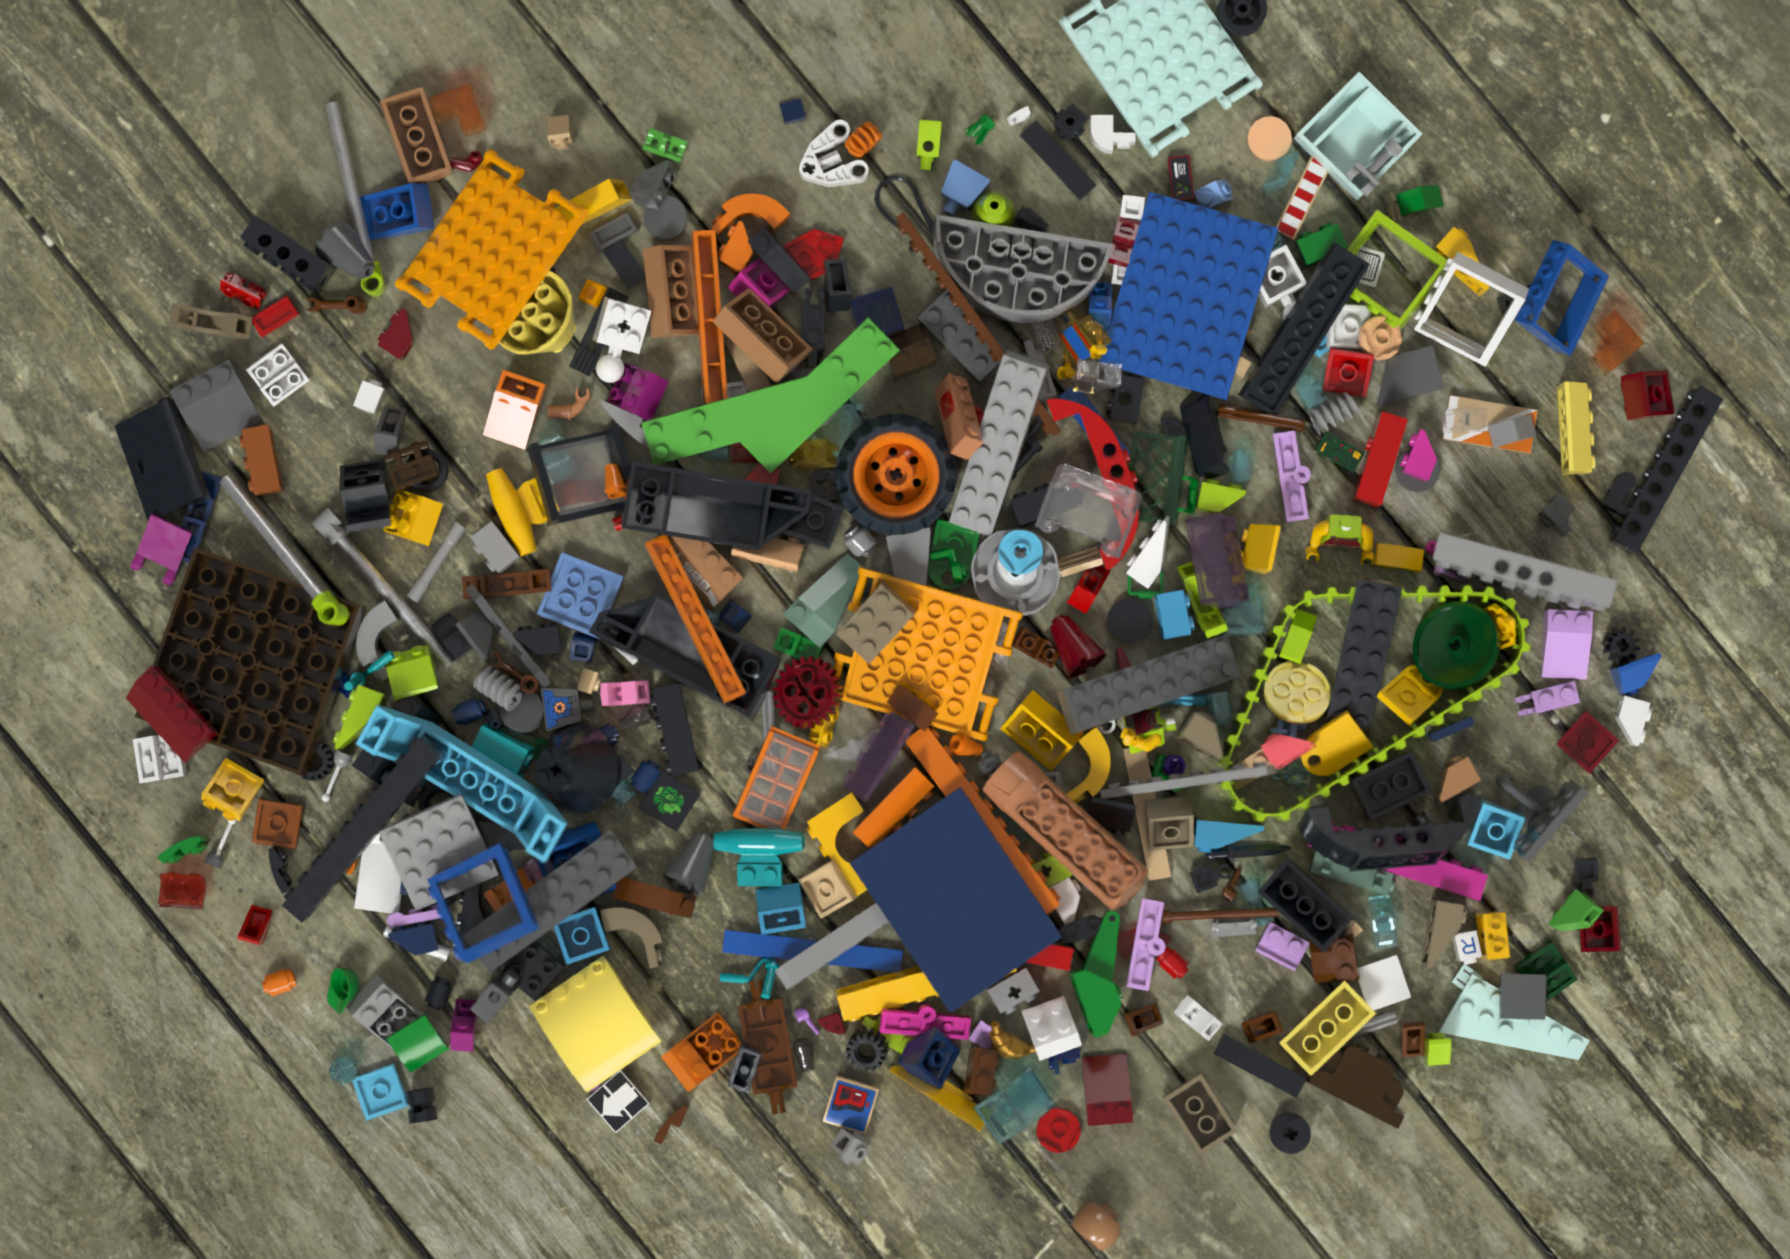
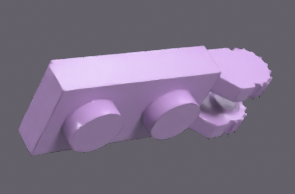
M1575 681L1532 691L1530 694L1514 698L1515 703L1525 702L1528 699H1532L1534 707L1521 709L1518 711L1519 716L1534 712L1537 714L1580 703Z
M438 905L431 906V910L425 912L422 909L418 911L415 909L409 910V915H405L402 912L392 913L387 916L386 922H388L389 926L395 927L440 918L436 911Z

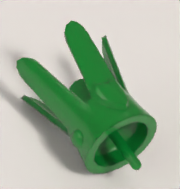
M982 114L977 122L964 129V131L968 130L966 136L972 135L977 137L975 144L978 145L980 143L981 146L988 132L996 126L991 120L994 115L989 118L987 115Z

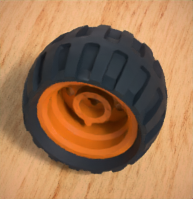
M886 414L864 422L849 435L839 452L835 477L837 490L843 505L859 523L879 533L903 535L919 531L932 524L941 516L953 497L957 470L954 455L949 452L946 439L934 426L915 416ZM890 448L897 449L896 456L889 455ZM912 456L918 458V463L915 465L909 462ZM876 461L879 463L880 467L878 470L871 468L872 462ZM896 468L901 469L902 477H897L896 480L891 479L890 471H895ZM915 478L921 480L919 487H915L912 483ZM876 484L882 485L883 490L881 492L874 490ZM897 492H901L904 495L901 501L895 499Z

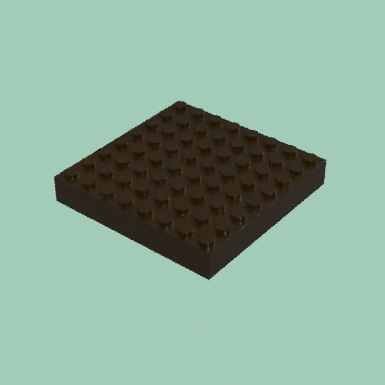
M194 547L153 666L159 667L217 730L218 734L208 743L295 774L307 776L366 607L334 596L340 604H344L349 611L348 620L340 626L323 623L318 617L317 610L312 605L313 598L301 584ZM136 711L135 717L146 721L140 715V713Z

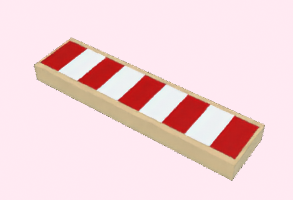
M1313 156L1310 157L1276 225L1279 229V234L1293 241L1328 174V171Z

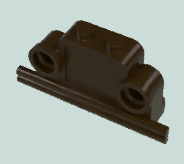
M1357 1043L1356 1046H1345L1342 1052L1340 1050L1335 1052L1311 1076L1300 1065L1298 1066L1296 1073L1307 1078L1306 1082L1399 1129L1404 1117L1397 1114L1395 1110L1403 1096L1404 1088L1399 1080L1393 1078L1394 1068L1388 1063L1389 1058L1379 1053L1375 1057L1368 1053L1369 1048Z

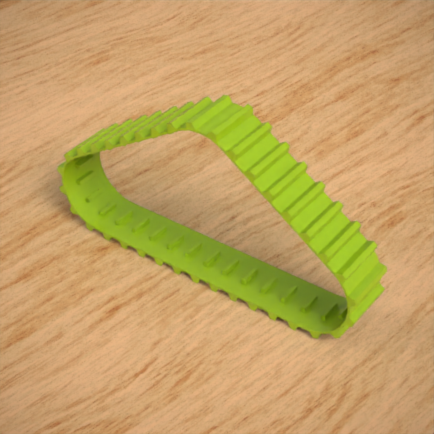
M1465 585L1457 588L1456 592H1450L1448 586H1440L1434 589L1433 593H1428L1425 586L1412 589L1411 593H1405L1404 588H1402L1400 598H1415V603L1423 602V598H1437L1438 603L1445 602V598H1460L1461 602L1468 601V598H1480V603H1487L1489 601L1501 606L1516 619V643L1510 646L1512 653L1508 662H1503L1500 665L1503 669L1493 677L1488 674L1484 678L1485 682L1476 688H1465L1466 694L1455 701L1452 698L1445 701L1448 706L1437 713L1434 711L1428 712L1429 718L1417 726L1415 723L1411 726L1408 725L1410 730L1398 738L1396 735H1392L1389 737L1392 742L1378 750L1377 747H1373L1370 749L1373 754L1360 762L1358 759L1353 760L1354 766L1342 774L1339 771L1334 772L1335 778L1325 785L1321 786L1320 783L1314 785L1316 790L1304 798L1301 795L1295 797L1297 802L1289 808L1277 807V813H1263L1264 808L1257 807V811L1250 809L1243 804L1246 801L1243 797L1239 799L1235 795L1231 787L1235 785L1233 780L1219 782L1217 784L1218 790H1226L1232 800L1230 808L1233 811L1243 809L1251 813L1252 821L1263 822L1267 816H1275L1278 821L1290 819L1291 811L1297 808L1299 810H1307L1311 807L1310 800L1315 796L1318 798L1330 796L1329 787L1334 784L1337 786L1347 785L1349 783L1348 775L1351 773L1364 774L1367 772L1368 762L1372 760L1374 762H1383L1386 760V751L1390 748L1401 750L1406 747L1405 739L1407 737L1419 738L1425 735L1424 727L1426 725L1437 726L1444 722L1443 714L1446 712L1455 714L1462 711L1463 701L1473 702L1481 699L1482 689L1492 690L1501 686L1500 678L1504 675L1516 674L1520 670L1517 662L1521 654L1529 651L1531 646L1525 642L1524 629L1529 625L1528 619L1520 618L1514 609L1516 601L1513 598L1504 600L1496 596L1492 587H1486L1478 592H1473L1470 585ZM1329 587L1323 590L1322 594L1316 596L1311 591H1307L1299 595V603L1294 606L1286 605L1281 608L1279 614L1282 619L1279 625L1271 627L1268 631V634L1273 638L1269 648H1264L1259 653V656L1264 660L1260 669L1251 672L1250 677L1255 681L1252 690L1244 692L1241 696V699L1246 703L1242 713L1234 714L1232 721L1237 725L1233 735L1224 737L1223 742L1228 746L1225 756L1221 760H1216V764L1224 768L1225 772L1228 771L1229 765H1233V761L1230 758L1235 745L1240 746L1241 744L1238 737L1243 725L1250 722L1247 716L1253 702L1257 703L1259 701V697H1256L1260 684L1262 680L1267 681L1269 677L1265 675L1270 660L1271 658L1276 659L1278 655L1274 653L1280 637L1284 638L1286 636V632L1283 629L1288 618L1293 619L1296 616L1293 611L1300 604L1305 603L1306 607L1313 605L1312 600L1326 599V604H1331L1333 599H1348V604H1352L1355 587L1345 590L1344 594H1338L1335 587Z

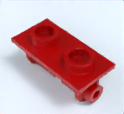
M226 273L224 279H220V291L223 294L242 301L248 307L260 310L261 299L264 300L267 295L264 288L252 282L245 288L243 286L246 283V279L234 273Z

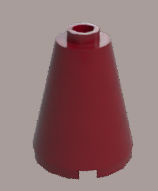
M1059 615L1051 621L1050 630L1065 673L1070 679L1087 673L1086 669L1091 666L1093 668L1105 659L1106 654L1104 650L1069 616Z

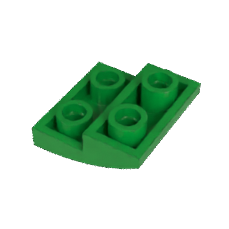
M207 836L185 839L163 851L157 858L163 864H172L173 862L176 864L185 855H195L196 853L199 855L207 848L206 842L210 839Z
M426 1014L421 1015L386 1037L388 1043L410 1073L449 1050Z

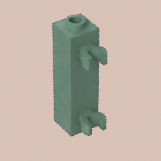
M1316 850L1313 852L1308 869L1310 873L1384 895H1388L1389 891H1393L1396 879H1393V873L1380 869L1349 872L1348 867L1328 860Z

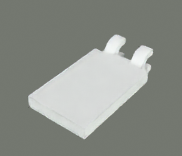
M378 834L362 853L354 908L394 914L400 912L401 878L383 841H381L380 834Z

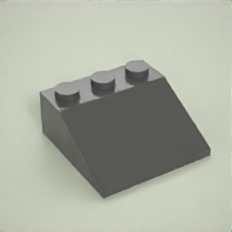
M230 360L169 390L203 452L241 434V429L251 428L263 422L234 363Z

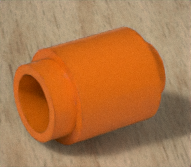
M282 969L265 975L262 985L265 993H270L273 997L293 990L292 987L297 986V982L292 969Z

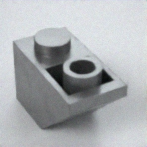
M663 161L637 175L630 190L636 205L660 209L662 202L667 198V191L676 178V172L670 161Z

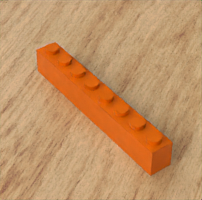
M715 230L693 231L691 234L703 404L728 398L723 331L713 323L721 311Z

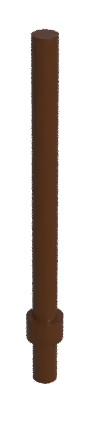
M1274 907L1180 912L1163 910L1161 921L1162 923H1171V921L1273 917L1279 916V911Z

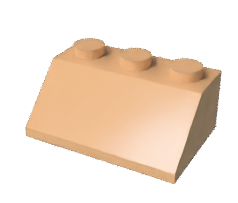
M777 535L758 550L733 546L731 554L736 558L798 572L804 545L800 544L801 540L788 537L786 541L778 539L779 535Z

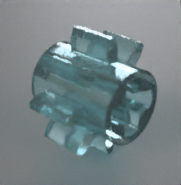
M344 1055L331 1061L332 1066L329 1067V1075L334 1082L339 1081L340 1085H344L355 1080L353 1075L357 1073V1067L352 1059L346 1060Z

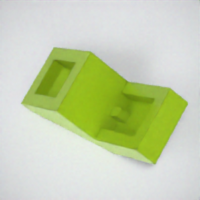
M1296 609L1294 612L1296 616L1291 621L1279 657L1300 664L1312 635L1317 616Z

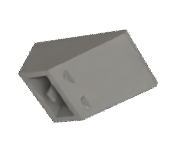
M378 974L346 1006L354 1019L391 1049L392 1047L386 1037L422 1015Z

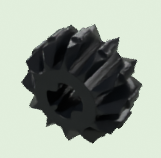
M1615 627L1612 629L1613 634L1610 632L1605 634L1609 641L1603 640L1602 644L1608 645V648L1602 650V652L1611 653L1607 658L1609 661L1615 658V663L1620 664L1623 659V662L1627 664L1630 662L1629 657L1633 659L1637 657L1633 650L1639 651L1640 647L1634 646V643L1639 642L1640 639L1631 638L1635 633L1633 630L1627 633V628L1622 627L1619 632V629ZM1622 640V644L1626 645V647L1620 651V647L1616 646V644Z

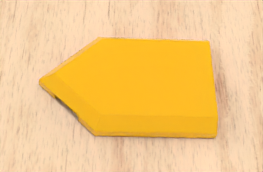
M1497 604L1484 608L1483 610L1493 618L1498 627L1500 650L1516 643V619Z

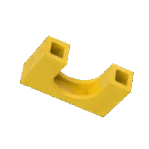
M850 793L807 821L809 826L806 830L812 839L818 838L821 843L818 848L825 858L829 856L831 860H835L857 897L866 891L867 888L850 863L839 855L835 844L839 829L845 823L864 812L853 793Z

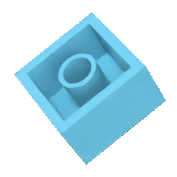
M1481 799L1478 814L1468 829L1464 840L1469 846L1510 860L1515 840L1521 832L1525 816L1520 812Z

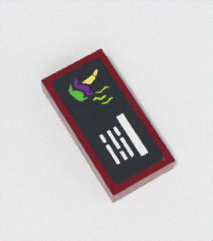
M1190 155L1167 157L1171 198L1181 201L1194 200Z

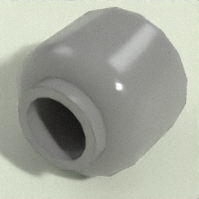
M856 523L844 533L846 536L844 543L854 556L864 555L867 557L875 551L874 545L877 542V537L864 525Z

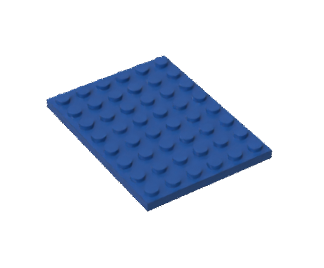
M1149 192L1130 255V262L1127 265L1103 345L1107 347V352L1102 354V358L1099 359L1098 363L1227 400L1279 229Z

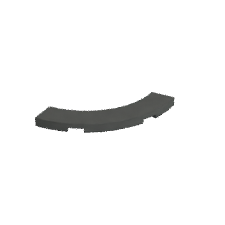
M472 584L466 588V592L479 609L482 610L497 632L518 658L522 660L532 675L536 677L542 687L548 686L551 682L519 644Z

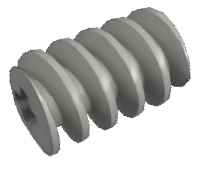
M1343 392L1342 399L1339 396H1335L1334 403L1331 400L1326 401V407L1323 404L1318 405V410L1312 407L1310 409V418L1318 435H1321V427L1328 432V424L1331 423L1336 428V420L1344 424V416L1353 420L1352 413L1355 412L1358 416H1360V413L1353 398L1347 392Z
M493 666L486 667L476 677L473 684L474 688L480 693H484L493 702H497L500 707H504L506 711L514 710L522 700V693H519L521 686L519 684L514 685L512 679L507 681V676H500V671H494Z

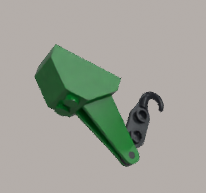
M1113 910L1106 911L1103 917L1089 915L1065 924L1059 930L1062 938L1053 943H1075L1094 936L1082 967L1068 971L1088 1031L1094 1038L1109 1033L1122 1005L1120 1001L1123 998L1119 985L1117 986L1116 983H1113L1120 921L1119 914Z

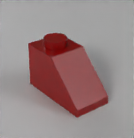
M1101 565L1085 570L1067 603L1086 614L1111 571L1106 570Z

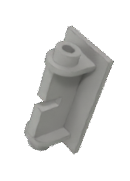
M1255 917L1210 919L1211 937L1256 934L1257 922Z

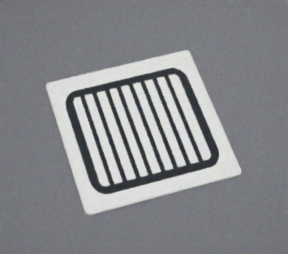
M1362 247L1356 256L1368 262L1370 266L1359 283L1376 287L1385 253Z

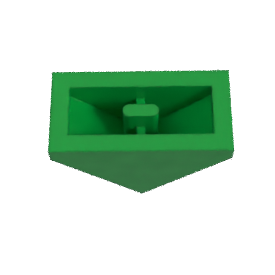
M1439 185L1419 186L1396 194V202L1399 205L1401 217L1444 207Z

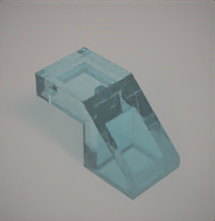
M1298 151L1276 160L1275 164L1280 177L1262 185L1261 189L1264 196L1285 188L1298 160Z
M1391 896L1368 897V906L1372 920L1371 932L1375 949L1398 946Z

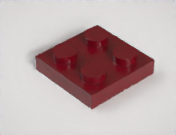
M1584 711L1555 745L1584 771L1590 774L1619 740L1592 715Z

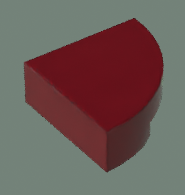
M839 1011L818 1019L820 1025L825 1030L834 1034L846 1033Z

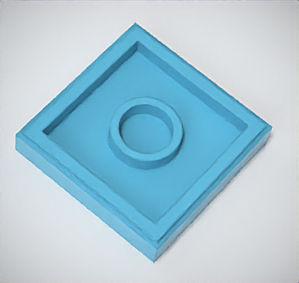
M395 1063L351 1078L366 1121L409 1106L406 1104L405 1091Z

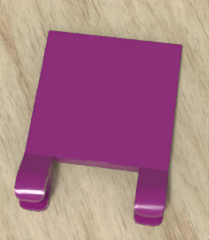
M151 514L130 567L138 571L143 567L145 558L169 568L164 576L163 583L170 586L177 578L179 567L193 532Z

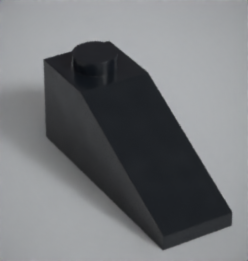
M763 227L748 240V243L761 259L794 293L812 279L771 228Z

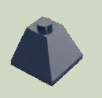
M932 1027L907 1043L898 1063L909 1074L941 1089L960 1050L937 1027Z

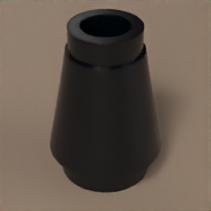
M1022 206L1014 219V222L1018 223L1019 227L1027 230L1045 232L1049 225L1030 207Z

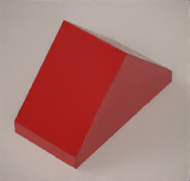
M251 905L237 939L257 945L264 944L273 910Z

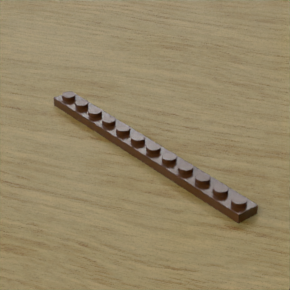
M904 212L896 217L898 220L896 226L903 235L907 232L912 239L909 241V244L916 253L919 251L925 257L922 262L929 271L932 269L938 275L935 280L942 289H948L951 293L948 298L955 307H961L964 311V314L961 316L968 326L974 325L977 329V332L974 334L981 344L986 342L990 347L988 353L994 362L999 360L1001 363L1005 354L1004 350ZM1038 399L1033 416L1039 415L1043 421L1040 424L1047 435L1052 433L1055 437L1061 432V429Z

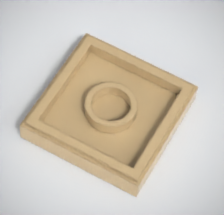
M834 859L798 880L821 919L856 899L855 894Z

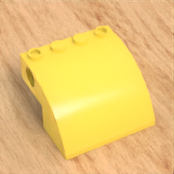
M604 955L529 1006L549 1041L586 1092H589L662 1042L645 1013L631 997L616 970Z

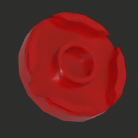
M1052 1108L1044 1112L1039 1118L1036 1132L1043 1147L1048 1151L1062 1153L1072 1149L1078 1143L1081 1127L1077 1117L1071 1111L1064 1108Z

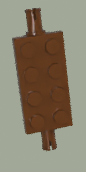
M757 979L758 989H756L755 980L749 981L752 1001L750 1004L739 1005L738 1011L744 1042L762 1051L752 1081L753 1095L767 1093L770 1096L772 1115L778 1114L777 1104L781 1114L786 1112L783 1098L784 1090L798 1087L782 998L772 1000L762 998L763 979Z

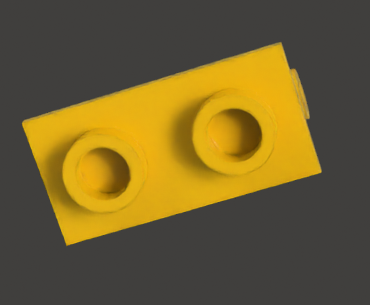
M834 706V710L837 712L836 715L829 714L831 721L823 719V726L816 724L815 729L811 728L808 736L810 738L809 742L828 748V744L833 738L832 730L834 723L839 717V706Z

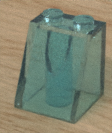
M1030 1067L992 1093L991 1096L981 1101L974 1109L1000 1145L1028 1128L1056 1104Z

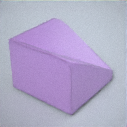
M980 1019L968 1039L980 1047L988 1049L991 1046L989 1034L992 1031L991 1026Z

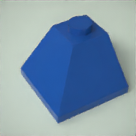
M1651 654L1610 669L1618 694L1625 693L1629 697L1639 693L1638 688L1645 686L1661 659V654Z

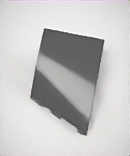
M1433 345L1386 359L1377 407L1444 389Z

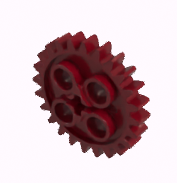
M802 656L800 662L793 659V666L785 664L787 671H779L782 678L775 679L779 687H774L772 690L777 691L778 695L772 698L778 700L779 703L774 707L782 709L779 716H786L785 722H792V726L798 727L800 725V728L806 729L807 726L815 729L816 724L823 726V719L831 721L829 714H837L834 706H841L837 702V698L843 697V695L838 693V690H841L843 686L837 685L841 677L834 676L837 670L830 669L831 664L828 662L823 664V659L818 658L816 660L812 656H809L808 660ZM812 672V680L808 682L807 675ZM795 686L796 693L794 696H791L790 691ZM825 689V696L820 699L819 694L821 690ZM806 703H808L809 709L804 714L803 707Z

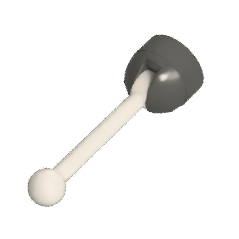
M236 819L234 821L228 820L229 823L217 850L208 853L204 861L205 863L221 869L224 862L221 850L232 825L237 821Z

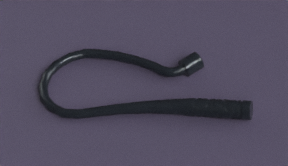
M895 175L887 177L879 183L874 198L876 207L892 225L898 228L896 226L897 222L881 206L879 194L883 185L890 181L898 180L905 182L911 188L918 207L933 234L934 222L927 213L915 186L910 180ZM909 245V251L915 252L911 245Z

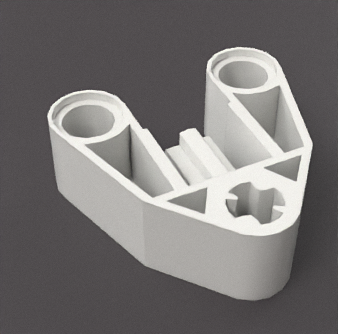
M836 120L809 144L799 165L800 176L803 180L826 187L857 184L867 180L869 168L863 160H855L823 173L824 170L842 162L840 155L836 150L821 158H816L848 139L850 127L846 121ZM840 126L846 129V134L841 137L834 133V130ZM808 165L810 168H815L811 175L808 172H803L806 171L805 167ZM855 167H863L865 169L864 175L860 177L853 174Z

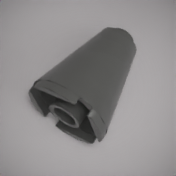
M342 221L333 223L322 232L324 237L321 241L317 240L315 248L318 257L359 279L368 278L373 274L375 263L348 223L344 224Z
M705 831L696 832L664 871L663 879L670 884L674 880L678 885L677 888L694 895H703L714 851L713 836Z

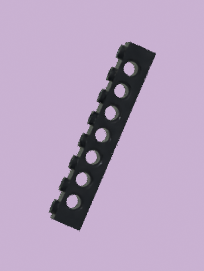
M1702 386L1689 391L1685 399L1688 403L1684 409L1680 408L1676 414L1675 420L1677 422L1674 428L1670 427L1664 436L1666 442L1663 448L1659 446L1653 456L1656 459L1652 467L1648 466L1642 476L1645 479L1641 486L1638 485L1631 496L1634 500L1630 506L1626 505L1627 507L1621 515L1623 519L1620 525L1616 524L1610 533V536H1612L1610 543L1631 555H1636L1639 552L1723 401L1722 397ZM1693 406H1698L1701 409L1702 414L1700 417L1693 415ZM1683 425H1687L1691 429L1689 437L1682 434L1681 428ZM1673 444L1680 448L1679 456L1671 453L1670 449ZM1661 464H1666L1669 467L1668 475H1663L1660 472ZM1651 483H1655L1658 486L1659 492L1657 495L1649 491ZM1640 502L1648 506L1646 514L1639 512L1638 505ZM1629 522H1634L1637 525L1635 534L1628 531L1627 525Z

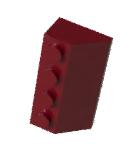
M151 666L135 681L126 696L130 704L185 764L218 734L217 730L159 667Z

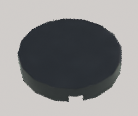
M1134 599L1120 600L1112 606L1107 617V626L1111 635L1124 643H1134L1144 638L1149 632L1152 622L1147 607Z

